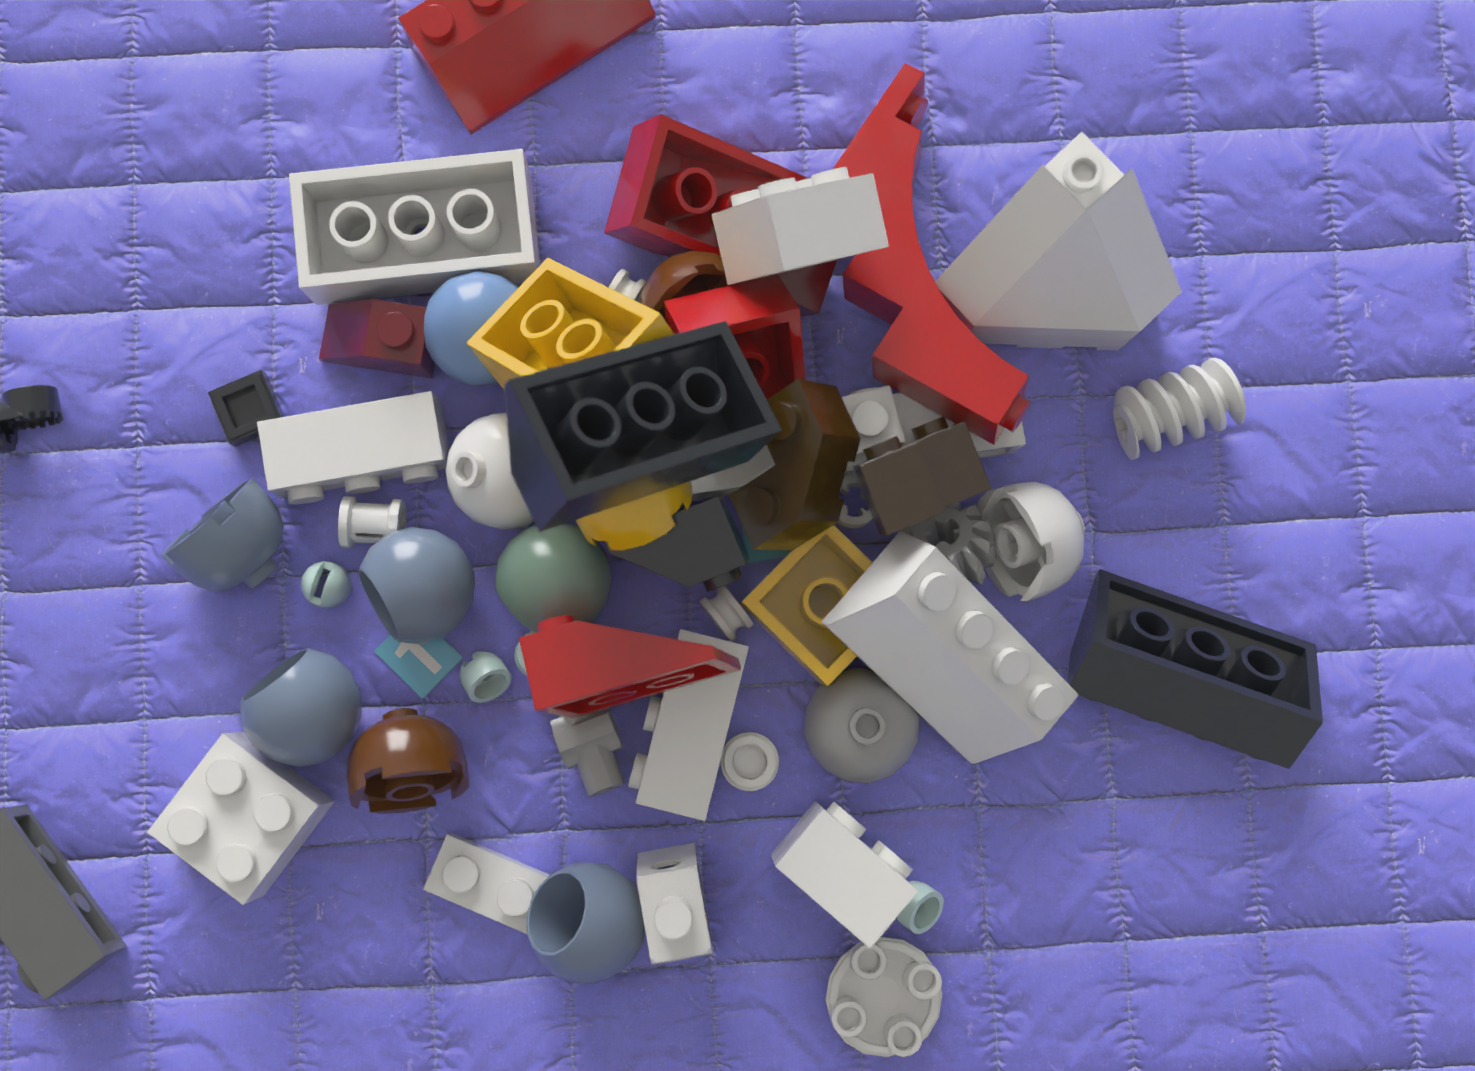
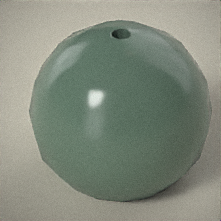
M565 523L539 532L536 525L533 524L515 535L498 558L495 576L496 590L509 611L534 633L538 632L537 624L539 622L558 616L572 615L574 621L593 623L609 600L613 578L607 553L599 541L595 540L596 546L587 542L578 526Z

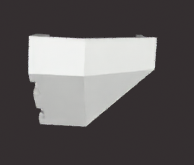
M1083 132L1076 136L1045 166L1042 165L935 281L941 294L957 317L983 344L1017 345V347L1062 349L1064 346L1118 351L1182 292L1133 169L1131 168L1126 174H1123Z

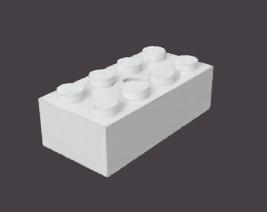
M523 149L289 174L299 288L316 305L433 293L455 275L476 270L509 277L514 283H524L540 266L531 172ZM426 227L422 232L413 235L417 229Z

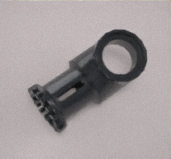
M50 385L24 386L8 390L2 394V400L0 401L1 453L16 450L18 430L36 429L35 427L37 426L45 428V422L47 421L49 426L63 421L58 389Z

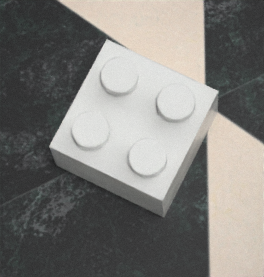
M847 167L811 175L809 179L796 182L795 178H787L760 185L758 189L730 196L733 207L711 214L728 285L889 247L874 174L870 173L849 178Z
M222 733L147 833L239 903L245 905L266 894L335 800L287 764L272 761L252 746L246 733Z
M815 801L771 853L772 860L776 868L871 949L918 892L906 880L913 869L879 840L872 849L862 842L859 838L867 829L835 802L825 810Z

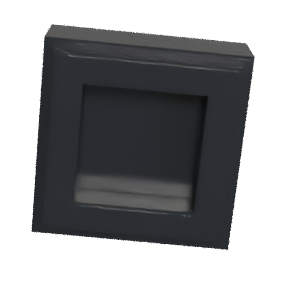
M262 370L208 392L229 444L234 447L259 437L257 422L285 417L269 378Z

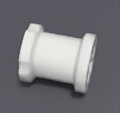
M344 496L340 504L338 516V539L342 548H352L355 543L375 544L386 534L405 529L407 521L405 501L393 499L391 504L359 503L354 496Z

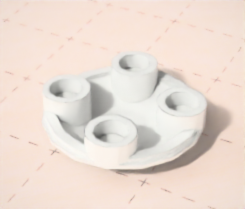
M880 937L871 949L863 942H859L839 958L829 975L825 1000L831 1024L845 1043L864 1054L882 1057L893 1055L900 1057L911 1056L919 1050L922 1041L928 1037L939 1018L942 1001V979L940 973L932 965L924 952L905 940Z

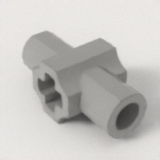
M610 708L577 718L560 716L550 721L553 736L567 769L578 766L588 797L603 794L625 784L614 752L624 749Z

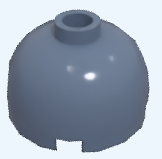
M251 478L248 482L245 481L205 512L201 516L202 519L190 530L186 529L161 554L181 576L195 586L209 591H227L244 581L252 589L269 576L278 566L271 557L280 546L283 538L284 526L280 512L270 496Z

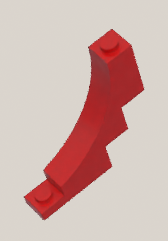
M905 63L833 167V169L847 167L849 178L870 173L874 174L889 247L854 256L843 273L844 299L891 324V327L872 354L873 378L887 386L890 385L894 390L935 413L945 416L946 419L955 424L965 421L969 432L994 445L1004 429L1013 433L1024 418L1031 404L1030 400L1024 398L1029 376L1000 358L967 328L941 294L927 267L918 241L912 198L921 155V130L916 127L925 114L928 99L924 98L925 73Z

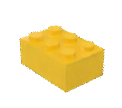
M547 258L466 344L501 387L505 389V384L509 379L674 334L660 313Z

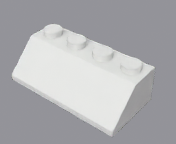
M900 531L822 621L837 638L971 764L1042 740L1079 696L936 547L903 531Z

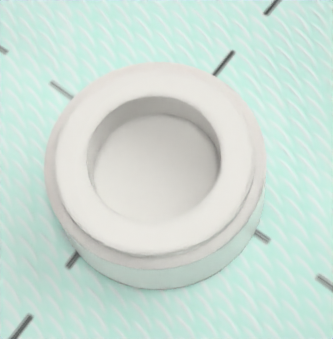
M743 732L735 735L725 744L720 763L722 772L731 785L744 791H756L764 788L774 779L778 771L779 757L775 746L768 738L755 732Z

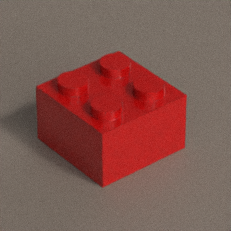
M778 274L664 301L667 324L674 335L726 321L766 400L795 380H806L800 308Z

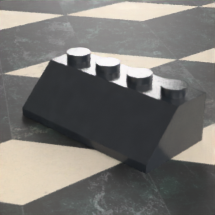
M726 321L509 379L505 384L511 475L539 532L749 462L782 431Z
M1099 569L1070 652L1067 683L1080 696L1090 701L1106 704L1137 715L1144 720L1160 723L1191 734L1198 739L1211 741L1245 753L1255 759L1264 760L1290 769L1323 723L1316 645Z

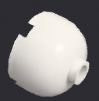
M507 413L492 414L476 419L456 436L449 449L446 464L448 490L455 504L476 523L502 530L528 528L526 526L533 522V518L511 475Z
M1026 482L1009 484L988 490L979 499L977 509L982 514V520L989 521L995 537L993 542L996 555L994 566L985 569L1002 593L1008 597L1020 594L1023 596L1021 601H1029L1060 588L1079 569L1084 554V522L1075 507L1060 491L1046 484Z

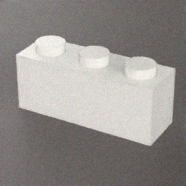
M432 391L257 422L267 489L282 498L288 497L289 504H305L324 499L323 491L345 487L347 494L372 492L381 489V480L403 477V483L405 484L428 482L438 478L437 470L446 469L449 445L442 403Z
M680 629L678 640L713 646L739 658L741 670L666 691L663 694V698L651 696L643 730L654 732L648 755L636 754L628 787L639 790L636 804L705 821L749 646Z

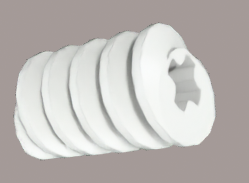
M1211 358L1203 362L1201 368L1196 365H1189L1183 368L1180 374L1174 372L1163 374L1158 382L1146 379L1138 384L1137 389L1128 385L1117 390L1114 398L1113 418L1120 444L1127 457L1134 460L1140 454V440L1145 442L1152 453H1156L1161 450L1160 434L1165 433L1173 446H1177L1183 443V426H1186L1193 438L1198 439L1205 434V419H1207L1212 429L1216 432L1226 429V412L1229 413L1238 425L1242 424L1246 417V403L1243 389L1231 368L1221 359Z

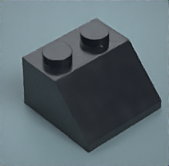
M724 495L716 496L689 507L688 510L684 509L673 514L672 518L676 525L665 535L646 545L620 551L610 550L607 542H605L609 553L688 587L703 582L707 592L740 579L742 573L739 567L745 565L749 560Z

